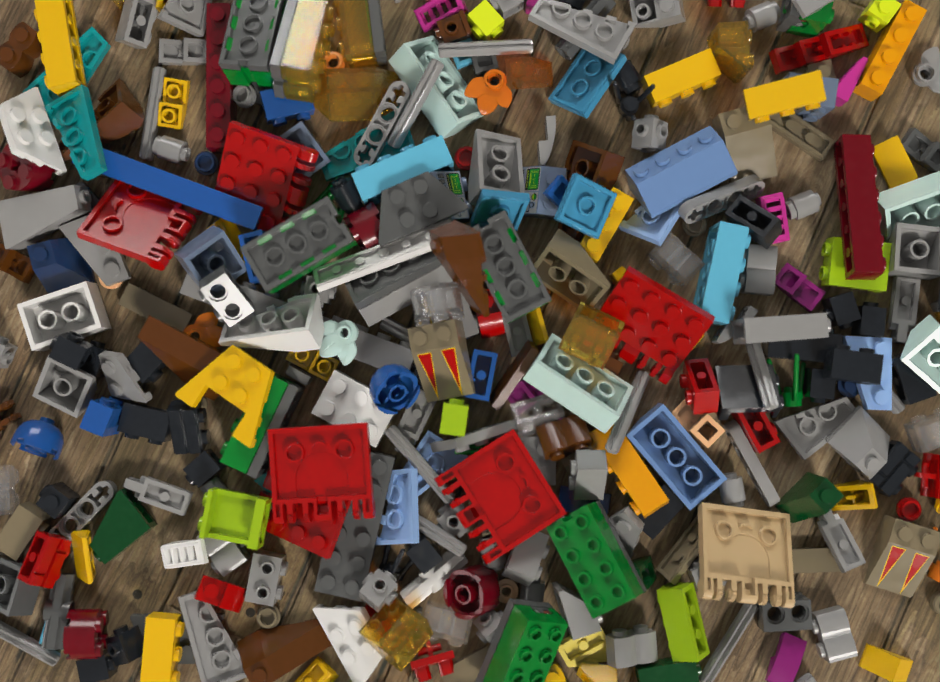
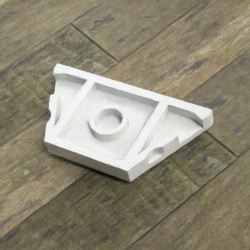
M34 87L1 103L0 121L11 153L22 159L25 158L31 162L33 161L39 167L43 165L55 169V174L58 176L65 174L67 169L38 87Z
M323 604L316 605L312 610L352 682H366L388 651L365 607L359 606L349 608L344 605H336L335 607H324Z

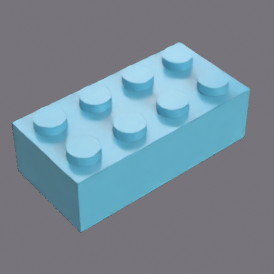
M428 136L422 140V144L415 147L413 144L407 145L400 149L401 153L394 156L387 154L378 158V162L373 165L363 164L355 168L356 172L351 175L363 203L367 204L373 201L377 205L381 203V193L383 190L427 171L429 173L434 171H454V162L443 136Z
M723 221L709 227L693 304L715 316L712 325L729 324V321H732L735 316L736 307L733 306L734 298L739 295L741 283L738 282V279L746 265V259L743 256L745 249H748L751 241V235L748 234L750 227Z

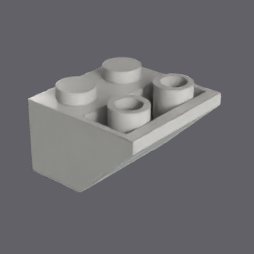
M629 0L632 20L637 23L635 28H663L686 22L683 0Z

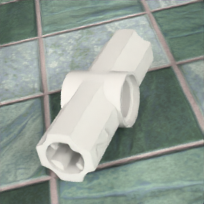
M448 550L442 555L443 560L426 574L420 571L418 573L419 576L400 591V595L405 603L413 609L432 592L436 593L439 591L452 572L461 569L468 563L464 554L457 556Z

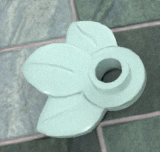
M334 320L323 322L325 331L319 355L323 358L337 355L344 366L350 364L357 353L355 343L359 334L357 325L350 320H343L339 323ZM344 328L348 330L347 337H345L343 334Z

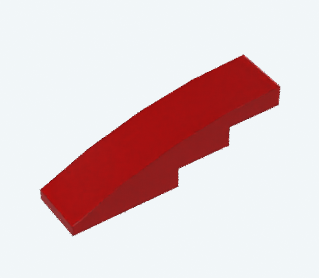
M860 23L823 32L819 36L799 40L793 45L773 49L769 52L775 74L778 75L869 46L863 24Z

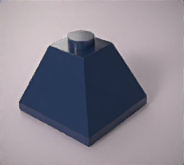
M68 238L52 239L27 246L33 271L48 294L85 281L96 283L93 269Z

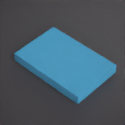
M581 49L548 98L549 101L587 119L627 61L626 56L620 53L613 65Z

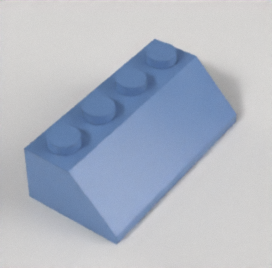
M711 126L625 169L630 191L651 218L738 174L723 139Z
M657 403L644 414L626 434L627 438L689 510H692L727 480L725 475L662 403Z

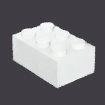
M85 281L17 304L32 351L49 350L54 337L72 331L87 337L111 329L97 283Z
M339 370L333 371L311 412L332 425L369 422L370 445L375 448L379 445L395 415L385 414L376 407L369 394V386Z

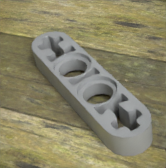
M395 81L389 86L354 151V160L358 166L363 164L373 165L380 156L410 100L411 91L405 82ZM402 87L405 96L398 97L396 103L397 105H400V107L397 108L393 103H389L388 101L390 99L392 102H394V100L396 99V94L394 93L395 89L400 90ZM386 108H391L395 111L394 118L390 121L382 119L381 114ZM375 129L383 132V138L379 142H373L370 139V134ZM368 142L377 149L374 151L371 148L368 153L371 159L361 163L362 159L359 156L361 153L365 154L369 147L365 143Z
M749 175L685 201L680 206L678 215L687 224L695 223L727 210L739 195L748 200L756 198L763 192L765 183L757 175Z
M734 419L724 424L723 429L765 504L771 507L780 502L773 484L740 425Z
M103 480L96 483L48 533L62 534L65 536L64 538L71 540V532L66 529L67 520L73 519L77 523L75 531L84 530L114 499L118 491L116 484L111 480ZM101 487H109L107 491L109 495H104L99 500L94 498L102 493ZM85 502H90L94 506V511L91 515L83 512L82 507Z

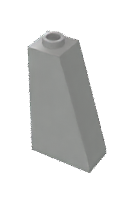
M70 185L1 200L0 224L5 249H25L27 246L59 230L58 226L74 221L92 211L90 204L91 195L88 187Z
M827 313L732 320L734 345L827 338L831 331V321L827 318Z

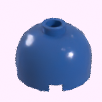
M388 364L379 368L373 374L369 384L371 399L376 407L385 414H397V410L403 407L408 409L417 400L420 393V386L415 374L399 364Z
M41 417L40 420H28L18 426L10 443L14 446L17 442L21 444L20 450L43 458L47 457L46 453L54 455L53 459L57 460L63 450L64 436L61 430L54 426V420Z

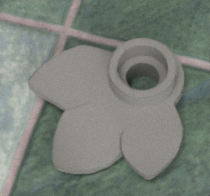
M932 47L923 52L920 63L911 72V78L917 86H927L932 92L940 94V52L938 47ZM920 72L925 74V79L921 77Z

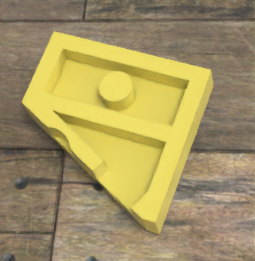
M602 628L600 632L576 640L568 636L561 641L558 651L568 667L607 662L605 633Z

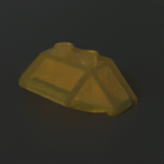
M376 67L325 69L306 76L314 107L330 122L372 120L389 86L395 81H401L395 72ZM395 89L396 99L394 102L389 99L388 102L395 104L398 97L402 96V89ZM390 108L384 109L381 115L383 116Z

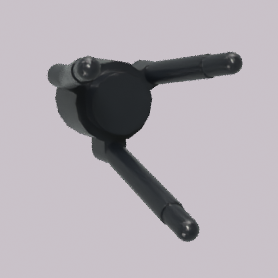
M615 81L613 83L616 96L615 102L619 105L618 111L622 117L626 118L627 122L636 119L634 115L639 108V104L652 92L655 84L650 85L638 98L633 96L622 98L618 82Z
M386 545L379 569L383 572L389 571L397 579V583L398 580H403L406 572L414 562L410 559L401 570L402 567L399 564L405 553V549H401L395 561H389L387 564L391 545Z

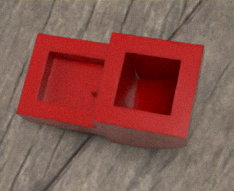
M486 289L488 292L489 316L483 317L476 313L482 339L505 334L501 311L489 289Z
M203 574L194 599L240 613L247 588Z

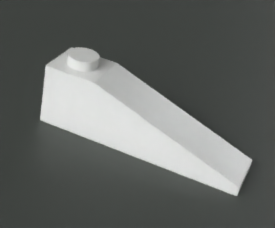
M318 293L294 296L287 299L288 303L279 307L271 305L266 307V312L256 316L249 314L231 327L225 323L218 343L221 346L235 345L243 348L291 352L321 349L325 330L320 297Z

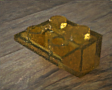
M748 21L719 22L707 38L708 49L711 48L721 73L733 83H739L754 66V55L750 53L749 45L752 42V30L748 29Z
M581 301L558 348L565 351L568 355L575 356L589 365L603 370L625 322Z
M397 598L389 606L385 604L359 631L360 635L383 659L401 672L434 634L425 617Z

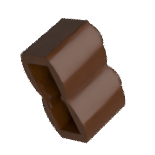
M21 22L11 31L9 41L0 46V65L19 78L29 73L33 67L34 59L38 58L42 53V46L38 40L37 31L26 23Z
M576 414L536 427L537 437L545 460L558 461L563 459L568 453L589 449L588 447L592 446V439L585 420Z

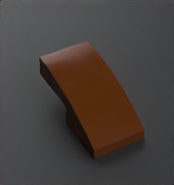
M0 242V271L6 272L16 279L29 284L35 274L30 257L17 250L5 249L4 244Z

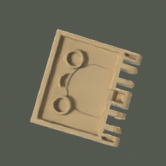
M704 502L697 504L699 543L698 597L700 599L721 600L723 581H727L724 589L725 598L729 602L736 600L738 603L765 605L768 601V586H770L769 597L772 606L793 608L795 605L790 514Z

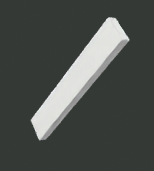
M451 219L426 227L385 246L377 245L313 270L317 290L322 292L432 251L429 244L431 240L429 231L451 222Z

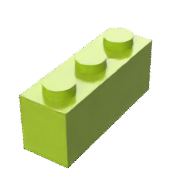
M455 397L450 398L449 401L445 400L439 433L465 437L469 404L464 403V398Z
M677 582L676 585L667 583L656 591L673 662H699L709 655L710 651L694 582Z

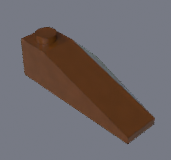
M119 78L97 99L101 103L94 110L102 146L128 135L132 130L139 129L144 122L143 108L125 83ZM61 140L58 146L65 162L71 159V152Z
M573 139L565 162V168L568 171L567 181H570L573 173H578L611 190L617 181L625 157ZM561 222L558 224V229L576 241H579L583 233Z
M456 220L429 231L431 238L429 244L432 252L443 265L472 310L483 317L489 316L488 292L483 286V282L487 280V273L482 271V263L486 262V255L480 231Z
M151 315L147 317L137 335L185 384L223 353V351ZM208 388L204 396L215 401L219 394Z
M317 618L300 623L283 624L270 629H258L237 641L242 667L249 682H274L332 645Z

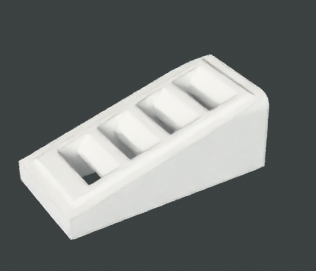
M204 539L174 541L160 547L165 569L209 563Z

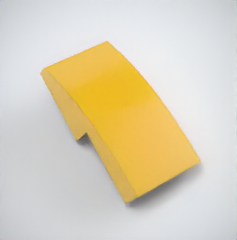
M164 77L162 101L159 102L157 126L180 130L183 128L189 98V80Z
M319 349L302 352L289 351L285 357L287 361L327 382L340 362L334 357H321Z

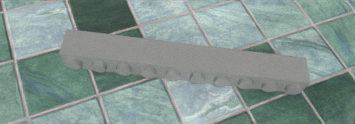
M186 274L179 293L204 302L198 293L200 291L199 286ZM245 281L240 285L253 302L254 312L251 314L254 316L266 312V307L271 305L279 307L288 303V301L285 302L278 299L280 294L256 291V285ZM231 303L226 306V309L235 310L238 305ZM333 315L332 319L323 316V322L334 320L339 323L346 320ZM356 324L359 334L355 341L357 346L355 360L376 368H381L388 364H399L409 370L411 369L414 360L409 343L400 341L398 345L390 341L391 336L378 332L377 336L369 334V328ZM346 328L343 329V334L345 337L348 336V330Z

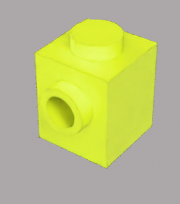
M483 0L467 15L471 32L478 40L481 38L484 41L496 40L504 32L505 20L487 0Z
M871 0L857 20L878 33L890 22L902 4L896 0Z

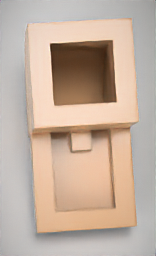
M685 398L671 412L691 437L704 448H709L725 432L708 413L693 415L690 405H686Z

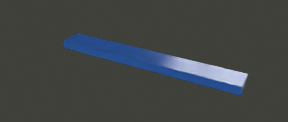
M103 148L107 171L102 173V175L256 231L264 211L263 207Z

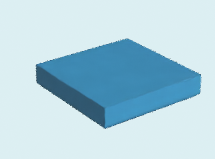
M573 173L554 219L591 238L599 239L617 194L578 173Z
M481 189L470 220L471 227L479 225L480 228L489 225L487 219L505 210L514 229L517 231L530 202L529 193Z

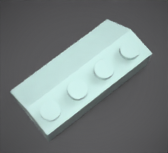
M432 35L403 43L388 61L402 82L408 85L411 95L432 58L444 64L421 111L427 117L435 132L439 136L442 135L443 139L457 134L483 115L478 110L477 98H469L464 95L467 83L450 58L439 57V43L435 36Z
M940 171L879 192L878 211L882 215L880 231L885 243L888 242L893 227L897 222L940 227Z
M929 314L910 331L900 359L940 393V323Z
M553 333L523 377V380L604 434L619 419L634 388Z

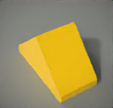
M856 480L834 485L844 497L831 511L878 508L873 483Z
M866 643L858 666L890 682H906L913 660Z
M581 664L576 674L583 682H617V669L609 665Z

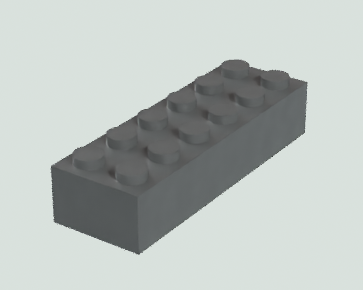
M371 450L373 494L376 509L375 518L364 519L362 500H360L361 518L354 519L351 501L331 558H321L314 591L362 602V599L359 597V590L364 586L362 582L371 570L376 548L375 544L381 527L380 522L384 514L389 482L397 455Z

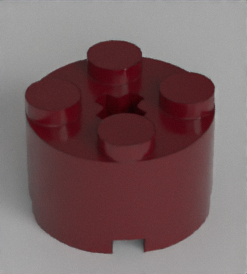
M8 144L0 153V177L5 189L42 192L52 186L54 180H51L55 169L46 165L39 167L33 161L31 162L28 159H22L12 154Z
M373 201L343 218L362 251L379 245L380 212Z
M476 564L452 572L443 586V596L447 607H451L455 612L453 614L463 620H469L492 611L499 605L500 587L496 571Z
M102 608L70 609L66 616V619H70L69 626H64L63 651L64 654H68L66 659H98V657H102L103 649H107L105 638L109 637L108 634H104V625H107L109 620L108 610H102Z

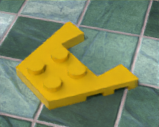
M231 345L178 390L175 396L189 406L196 408L207 389H212L245 412L244 417L232 436L247 447L254 448L257 440L255 439L257 429L262 422V410L264 403H267L275 372L239 347Z

